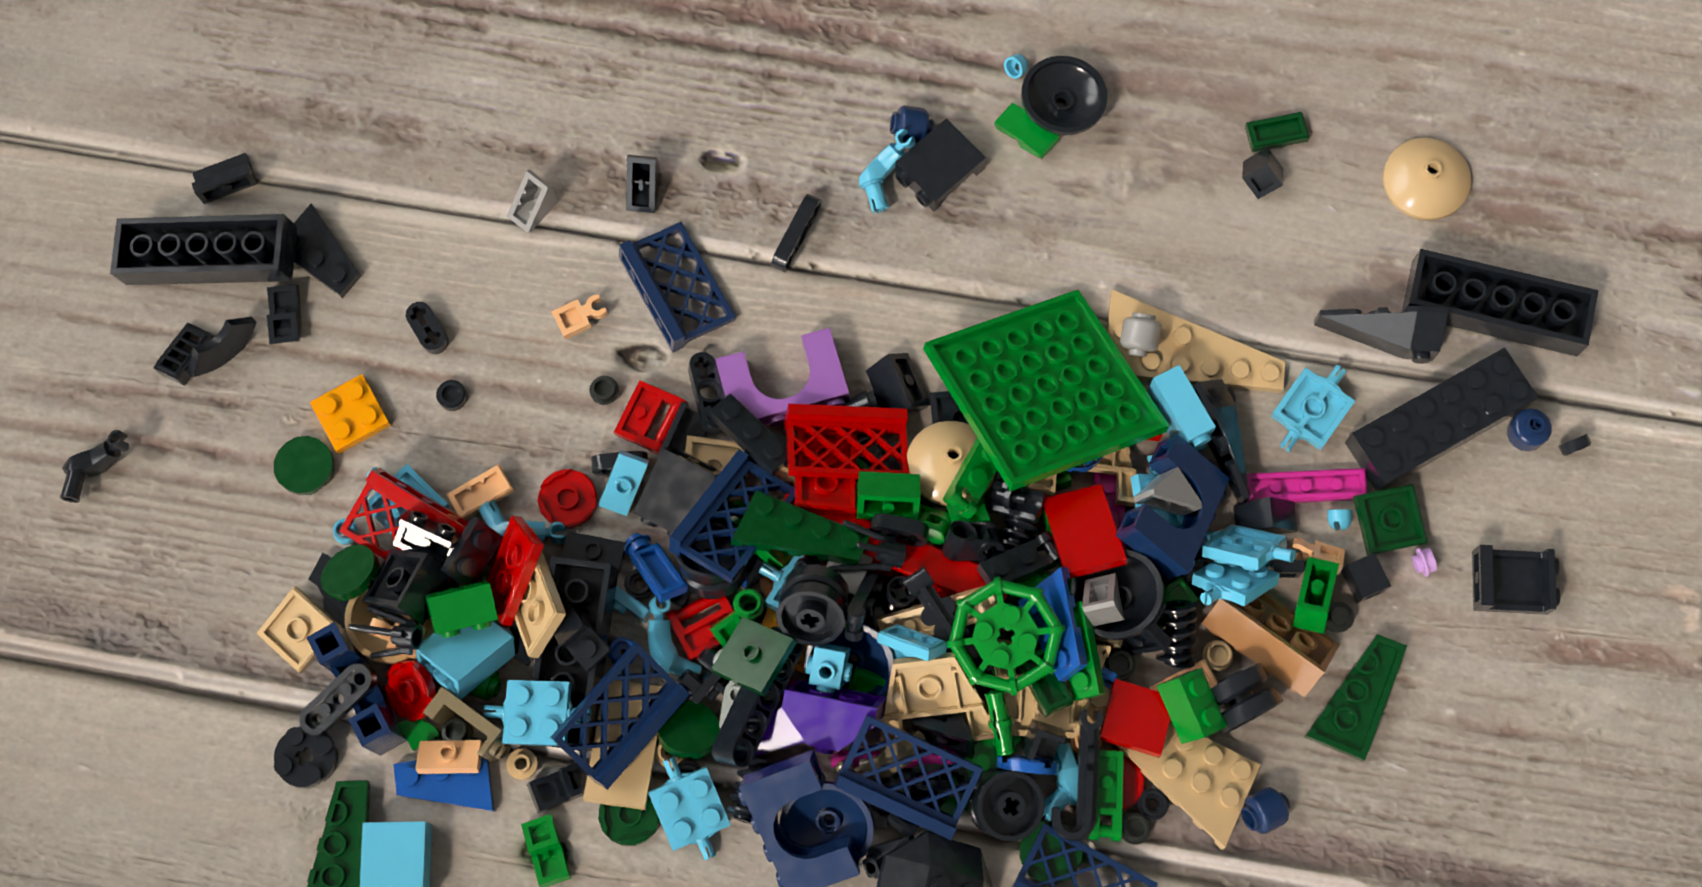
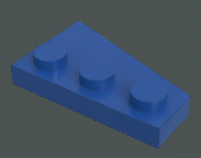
M1060 567L1035 587H1041L1044 590V596L1061 624L1065 625L1066 631L1062 634L1054 666L1056 669L1054 674L1057 680L1061 682H1066L1088 665L1081 628L1075 622L1073 608L1076 607L1074 595H1070L1067 579H1070L1068 567ZM1022 598L1018 603L1021 607H1024L1029 599ZM1034 604L1030 608L1029 613L1038 628L1048 626ZM1049 634L1039 635L1038 638L1044 653Z
M483 757L481 758L479 773L418 774L415 769L417 760L393 764L396 795L495 812L490 764Z

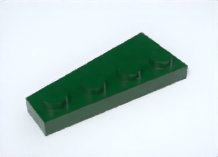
M756 490L732 538L731 545L742 547L743 544L757 546V550L769 552L771 549L787 551L789 555L801 557V554L817 556L818 560L850 565L859 564L865 549L858 548L856 543H868L870 537L840 523Z
M1379 634L1374 636L1304 738L1359 761H1365L1407 646Z
M336 781L325 818V828L322 838H319L317 845V855L313 869H310L307 879V887H360L363 823L369 822L370 781Z

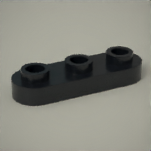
M366 663L352 664L347 667L302 710L300 714L302 729L309 735H319L328 732L373 690L377 681L375 670ZM361 674L365 676L364 684L360 681ZM339 694H342L344 697V701L342 704L339 702L338 699ZM318 714L322 716L321 724L317 720Z

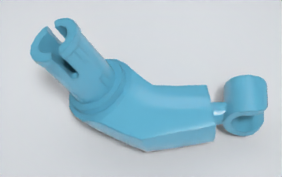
M901 129L896 133L895 141L897 144L890 143L867 165L859 177V187L866 191L872 213H879L890 208L882 184L895 169V162L905 154L903 149L911 148L915 144L914 137H910L906 143H903L902 139L908 132L906 129Z
M496 501L490 502L491 507L489 502L484 503L479 508V513L490 528L504 536L509 521H506ZM526 521L529 527L534 529L541 542H544L545 537H550L554 544L560 545L564 543V535H554L556 531H566L564 524L561 522H554L549 528H545V522Z
M655 596L648 603L649 611L654 615V620L648 621V646L651 657L668 674L673 673L680 677L687 669L700 674L702 665L678 656L676 647L671 641L670 620H663V613L670 607V599L662 602V609H660L656 605Z
M1059 743L1054 760L1060 763V768L1056 780V790L1044 799V815H1046L1045 819L1047 821H1051L1052 807L1056 806L1061 811L1068 804L1071 806L1077 804L1078 762L1070 743Z

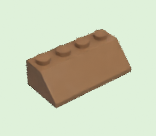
M1266 592L1246 606L1229 600L1219 599L1201 623L1213 635L1221 637L1231 644L1238 653L1246 655L1256 663H1262L1267 673L1274 675L1285 683L1288 689L1299 693L1304 698L1324 674L1340 644L1326 634L1293 627L1295 612Z

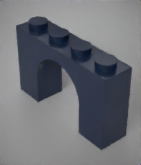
M1178 434L1158 443L1148 466L1159 475L1178 467L1201 500L1202 508L1184 515L1181 527L1177 528L1168 523L1147 504H1144L1126 512L1115 535L1132 550L1148 558L1157 570L1169 580L1188 574L1195 566L1194 559L1198 550L1205 543L1206 538L1204 536L1208 527L1215 520V511L1219 502L1225 497V488L1230 479Z
M335 622L306 637L319 664L330 670L336 678L352 664H368L365 656L360 654L352 644L346 630ZM361 674L360 681L363 684L365 682V676L364 674ZM376 681L373 690L354 707L356 715L348 720L361 746L381 756L403 744L407 739L380 685Z
M814 750L743 776L738 788V795L742 805L748 806L752 815V828L757 835H761L764 842L763 850L768 862H773L776 868V880L779 887H827L858 876L861 872L862 859L851 834L818 846H804L789 839L780 827L778 811L785 804L820 791L823 788L826 777Z

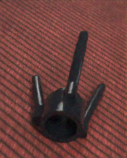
M848 520L843 521L844 526L881 541L878 545L863 542L856 543L858 548L876 552L875 558L880 563L829 566V568L836 572L868 570L890 572L892 567H902L906 555V545L904 543L896 542V538L884 536Z
M372 606L367 607L368 612L399 625L394 626L392 629L358 624L348 625L350 630L390 636L391 643L397 646V648L372 652L370 654L372 659L399 654L412 655L413 650L419 649L423 642V629L418 625V621L407 620Z

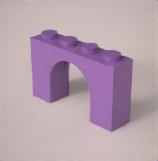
M830 328L801 335L810 375L807 384L798 394L786 399H774L762 394L755 387L751 379L743 351L715 359L725 397L731 393L762 424H770L771 426L784 424L788 403L835 406L845 404L846 401L850 400L849 391Z

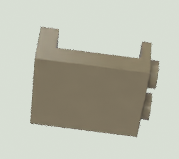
M443 687L423 711L425 715L441 726H444L448 720L458 714L485 734L487 740L477 753L493 764L497 759L501 761L511 748L510 744L502 743V730Z

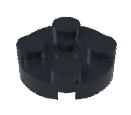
M301 726L292 727L287 730L277 743L274 751V770L289 785L309 789L320 784L322 781L325 782L332 776L338 764V750L332 737L327 732L319 735H309ZM309 748L310 754L314 756L312 762L306 761L305 765H301L299 755Z

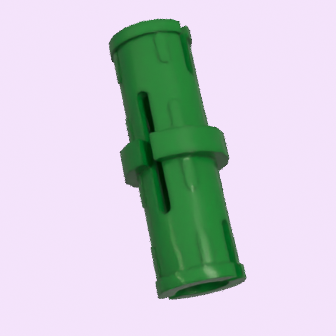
M997 689L985 693L990 716L988 725L993 731L996 753L998 756L1013 754L1017 752L1011 727L1014 723L1012 716H1009L1005 692Z

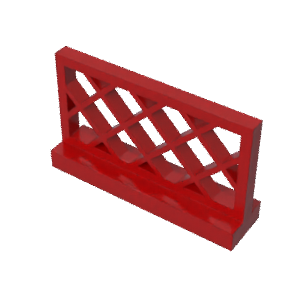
M788 403L784 418V428L787 437L788 476L858 479L859 471L910 474L907 460V409ZM794 430H805L812 437L803 444L794 436ZM827 431H835L842 438L833 445L822 435ZM855 433H865L871 440L862 446L852 436ZM885 434H899V443L892 447L882 437ZM816 440L827 449L820 457L808 448ZM845 442H848L857 450L850 458L838 450ZM875 443L887 452L880 459H877L868 451ZM803 453L813 463L808 467L795 466V458ZM833 454L843 464L839 468H830L824 460ZM863 455L873 466L869 469H860L853 462ZM892 456L901 464V470H890L883 463Z
M382 468L371 470L366 479L367 483L339 532L360 545L367 546L375 554L385 559L390 550L386 551L380 547L377 535L391 531L393 540L395 539L399 526L395 524L392 512L394 508L402 507L407 511L417 510L423 512L428 516V519L436 523L451 525L460 534L463 533L469 522ZM372 489L382 495L385 507L370 511L367 498ZM389 500L393 501V502L396 503V504H395V505H390V501H389ZM362 506H363L364 512H363V513H359L360 510H361V508H362ZM386 511L390 528L376 531L371 514ZM366 516L370 533L360 535L350 529L357 517ZM371 536L372 542L366 539V537ZM449 578L445 590H447L453 578Z

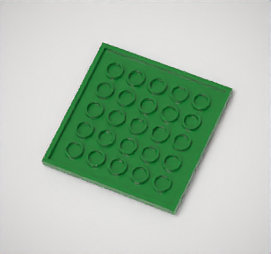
M1078 289L927 341L923 347L927 357L1010 491L1166 433L1170 426Z

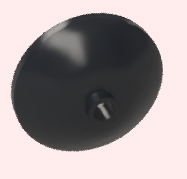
M1052 56L1041 60L1028 71L1022 84L1021 100L1029 118L1040 128L1058 135H1075L1089 130L1101 119L1107 105V88L1101 75L1087 62L1071 56ZM1057 103H1063L1065 107H1060Z
M1124 549L1127 558L1126 565L1074 578L1071 595H1074L1075 603L1083 601L1085 580L1114 573L1118 581L1120 598H1127L1125 604L1122 605L1124 620L1093 626L1094 635L1107 640L1132 638L1148 629L1161 612L1165 596L1162 577L1148 558L1131 550Z

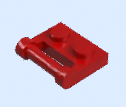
M639 380L614 430V434L658 455L681 402H688ZM663 403L668 404L670 408L655 439L648 438L647 435Z
M725 596L719 599L700 598L676 612L673 609L666 613L691 662L697 658L705 647L714 650L721 646L709 628L731 613L733 609ZM716 603H719L722 609L683 628L681 622Z

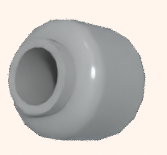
M1133 312L1132 317L1124 319L1120 344L1124 348L1129 349V355L1146 357L1147 352H1154L1158 349L1162 325L1155 321L1156 316Z

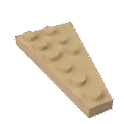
M1111 289L1107 333L1139 380L1152 381L1154 377L1180 365L1191 385L1202 381L1222 379L1226 387L1230 386L1233 389L1282 393L1284 390L1285 361ZM1133 312L1156 316L1155 321L1162 325L1159 347L1154 352H1147L1146 357L1129 355V349L1124 348L1120 344L1123 321L1127 317H1132Z
M1105 687V695L1090 698L1091 702L1087 709L1086 720L1090 723L1093 722V711L1095 710L1101 711L1104 720L1111 689ZM1171 720L1160 758L1116 745L1120 749L1119 751H1124V756L1127 759L1130 758L1141 769L1140 772L1176 806H1180L1193 819L1192 822L1200 829L1203 828L1215 840L1214 843L1221 850L1226 847L1245 803V798L1248 796L1260 768V764L1206 737L1181 744Z

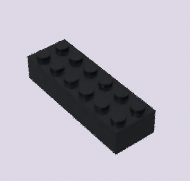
M285 214L117 218L110 274L125 285L292 281L297 226Z
M1420 249L1411 263L1402 312H1406V306L1448 308L1446 326L1578 356L1589 346L1599 290Z
M1504 347L1356 430L1348 437L1345 444L1359 466L1365 468L1366 476L1376 491L1384 490L1522 410L1527 409L1539 397Z
M551 556L549 570L564 609L573 604L608 645L619 567L608 563ZM553 635L539 658H535L532 681L572 683L571 702L573 708H576L603 678L606 657L588 672L567 648L561 647ZM592 704L590 707L592 715H587L591 716V721L597 720L599 704ZM596 726L587 727V743L594 742ZM571 728L568 731V745L580 744V728Z

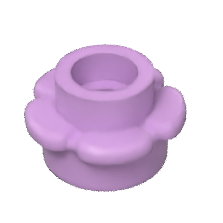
M1419 547L1416 548V555L1411 556L1415 571L1417 573L1422 572L1425 577L1429 576V573L1437 571L1436 561L1431 549L1421 550Z

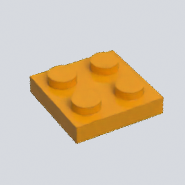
M363 374L310 402L338 454L391 426Z

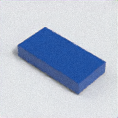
M658 542L631 553L630 560L660 603L687 592V583Z

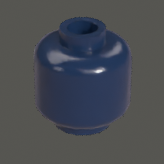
M903 105L897 112L894 111L890 120V134H893L894 137L901 129L908 131L902 139L903 143H906L910 137H914V145H916L934 128L933 119H929L928 111L921 107Z
M1538 409L1522 410L1507 426L1509 442L1521 451L1537 450L1548 441L1552 434L1550 419L1544 412Z
M1265 787L1245 798L1241 816L1250 830L1267 834L1283 826L1288 821L1290 803L1283 793L1271 787Z

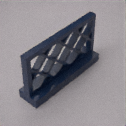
M682 222L634 243H631L629 240L619 245V259L672 353L682 349L685 343L735 321V314ZM679 233L684 241L681 249L666 245L667 237ZM647 246L659 249L655 261L643 257L640 249ZM663 251L679 255L675 267L659 262ZM682 257L696 262L695 273L679 268ZM657 268L672 273L669 285L656 281L654 274ZM676 274L692 279L689 291L672 286ZM696 280L709 285L711 290L708 297L692 292ZM670 292L686 297L683 308L669 304L668 297ZM690 298L706 303L702 315L686 310ZM709 305L721 307L726 316L719 319L707 317ZM686 316L699 320L698 328L686 334L681 325L683 317Z
M739 449L670 535L669 551L678 557L684 554L724 580L732 583L757 551L758 547L751 545L737 547L732 545L733 548L716 550L713 539L730 536L732 542L737 528H733L731 516L745 514L750 504L748 495L755 494L756 490L769 495L770 491L780 490L785 494H789L784 502L792 504L794 501V487L774 475L771 477L764 469L749 461V454ZM749 473H752L761 479L762 485L746 488L744 479ZM743 496L745 507L728 508L727 501L730 497ZM726 517L728 529L711 531L710 522L713 519ZM709 539L711 551L699 553L691 547L695 541ZM734 555L736 564L731 571H728L719 565L718 557Z
M634 642L550 738L587 773L589 778L608 790L690 693L683 686L677 684L638 643ZM638 654L643 659L642 673L629 674V662ZM659 676L665 682L664 686L657 693L649 694V677ZM642 678V694L629 695V679ZM613 680H622V696L608 697V686ZM642 700V711L636 717H628L629 701ZM622 702L621 718L608 719V703ZM601 703V720L587 721V710L592 704ZM621 724V735L616 740L607 741L608 725ZM601 726L600 742L587 743V727ZM571 728H580V744L568 745L562 738ZM600 748V759L591 767L586 762L587 749ZM574 750H580V756Z
M867 714L841 769H839L834 779V786L935 834L952 840L958 820L982 773L983 767ZM870 724L883 730L886 741L868 746L865 734ZM888 732L897 737L890 739ZM902 740L912 743L915 754L898 760L892 744ZM863 741L865 748L858 750ZM889 746L894 762L876 768L871 752ZM917 746L926 750L919 752ZM867 753L873 769L863 773L850 769L855 757ZM932 753L941 756L944 767L926 773L921 757ZM918 759L923 775L905 781L900 765ZM946 759L954 762V764L947 765ZM896 767L901 783L890 787L882 784L879 773ZM965 767L973 771L967 783L955 787L950 773L951 770ZM947 773L952 788L934 794L929 778ZM875 774L877 781L868 776ZM925 780L930 796L919 800L911 797L907 786ZM904 788L906 794L898 791V789ZM964 790L961 798H959L958 792ZM954 793L958 804L953 814L950 815L939 809L936 799ZM933 801L935 807L926 803Z
M1044 823L1012 887H1041L1046 884H1050V887H1055L1054 882L1071 877L1074 887H1079L1075 875L1090 870L1093 872L1097 887H1102L1096 869L1106 865L1115 869L1119 882L1104 887H1116L1119 885L1126 887V883L1135 880L1148 887H1157L1158 883L1079 841L1063 839L1056 834L1053 827ZM1046 833L1058 838L1062 852L1045 857L1041 843ZM1064 842L1073 846L1074 848L1066 850ZM1039 850L1041 858L1033 860ZM1080 850L1087 854L1091 867L1074 872L1068 853ZM1064 855L1069 874L1052 879L1046 860ZM1092 857L1103 863L1095 865ZM1043 862L1048 878L1047 881L1036 884L1025 878L1030 865ZM1121 872L1131 878L1123 880Z

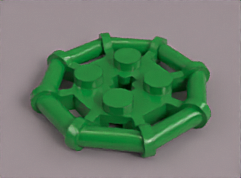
M999 576L994 577L993 581L965 598L957 600L956 604L958 606L950 638L946 641L947 648H951L969 678L968 683L972 686L978 684L1011 693V696L1018 695L1019 691L1048 674L1053 675L1056 671L1054 666L1062 634L1066 631V628L1059 621L1044 596V590L1041 587L1034 588L1002 580ZM1003 593L1029 600L1024 607L1011 605L1004 602ZM996 594V605L982 613L974 608V606ZM1034 604L1048 626L1038 628L1029 613L1030 608ZM971 614L977 619L973 637L963 638L968 615ZM1004 627L1006 631L1011 629L1014 631L1015 635L1011 637L1013 643L1007 645L1005 641L1001 643L998 641L1000 628ZM1049 634L1044 657L1041 658L1035 653L1039 635ZM974 644L983 659L978 669L964 645ZM1030 659L1038 664L1035 668L1016 678L1014 668ZM988 665L1007 669L1009 679L986 674L983 671Z

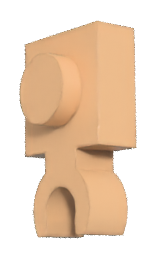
M599 295L589 297L583 306H581L577 299L551 311L565 340L592 328L588 320L592 318L603 319L608 315L605 307L600 310L593 309L595 304L601 302Z

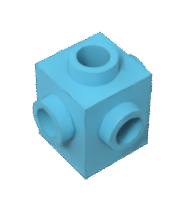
M829 643L816 645L813 656L809 655L806 664V674H810L809 684L817 685L816 689L823 692L833 693L835 689L840 690L845 682L850 681L853 664L848 663L850 648Z

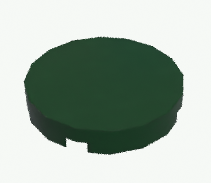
M310 436L295 437L287 441L278 450L274 459V474L278 483L290 493L300 496L312 495L318 492L319 489L331 481L335 471L334 457L329 448L319 439Z
M353 545L337 552L323 569L320 580L322 589L331 598H335L338 601H347L360 596L369 588L367 584L371 579L375 581L378 576L380 567L378 557L364 545Z
M684 701L658 731L659 742L665 751L677 758H701L712 751L714 741L720 731L718 718L705 705Z
M649 795L646 810L603 804L599 806L598 820L602 831L611 841L622 846H637L647 842L656 833L660 825L659 817Z
M1045 820L1040 822L1039 826L1028 837L1022 839L1019 845V859L1022 865L1042 825L1045 823L1052 827L1051 821ZM1061 823L1065 829H1071L1069 826ZM1046 833L1041 843L1045 857L1062 852L1058 838ZM1064 842L1066 850L1074 848L1073 846ZM1039 850L1033 860L1041 858ZM1080 850L1068 853L1074 872L1078 870L1082 861V851ZM1064 855L1046 860L1052 879L1069 874ZM1043 862L1030 865L1027 874L1032 879L1038 882L1048 880ZM1070 877L1056 881L1054 885L1064 882Z

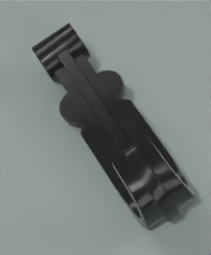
M923 566L903 579L911 595L913 597L917 596L924 607L921 612L922 622L927 626L935 625L934 635L936 638L946 642L950 638L955 614H952L955 610V602L948 596L940 598L933 587L935 584L933 579ZM966 626L963 638L973 637ZM974 644L964 645L978 669L983 659ZM947 648L946 653L952 652L951 648ZM988 665L983 673H988L993 667Z
M1086 709L1080 710L1077 715L1080 731L1075 826L1072 829H1065L1061 824L1060 809L1056 806L1051 808L1052 827L1056 834L1065 840H1083L1090 835L1095 826L1099 728L1103 722V714L1100 710L1093 711L1094 719L1091 724L1086 720Z

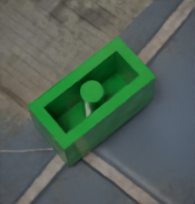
M859 471L857 518L872 519L873 515L884 513L918 520L921 500L920 474Z
M1308 557L1296 605L1293 627L1324 634L1339 563Z
M487 580L425 595L433 631L436 635L442 634V638L461 634L460 629L470 626L473 627V630L484 629L492 626L491 621L498 620L491 586Z
M1202 668L1180 674L1157 685L1181 744L1205 738L1227 727Z

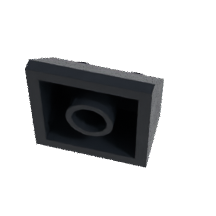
M391 549L379 569L378 576L375 581H372L364 595L362 602L404 619L418 621V625H424L425 621L430 617L425 595L444 591L450 576L441 571L443 565L428 553Z

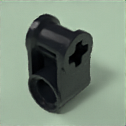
M956 520L949 525L942 546V552L944 556L952 561H985L1005 552V548L998 539L999 529L995 523L989 521L967 522Z

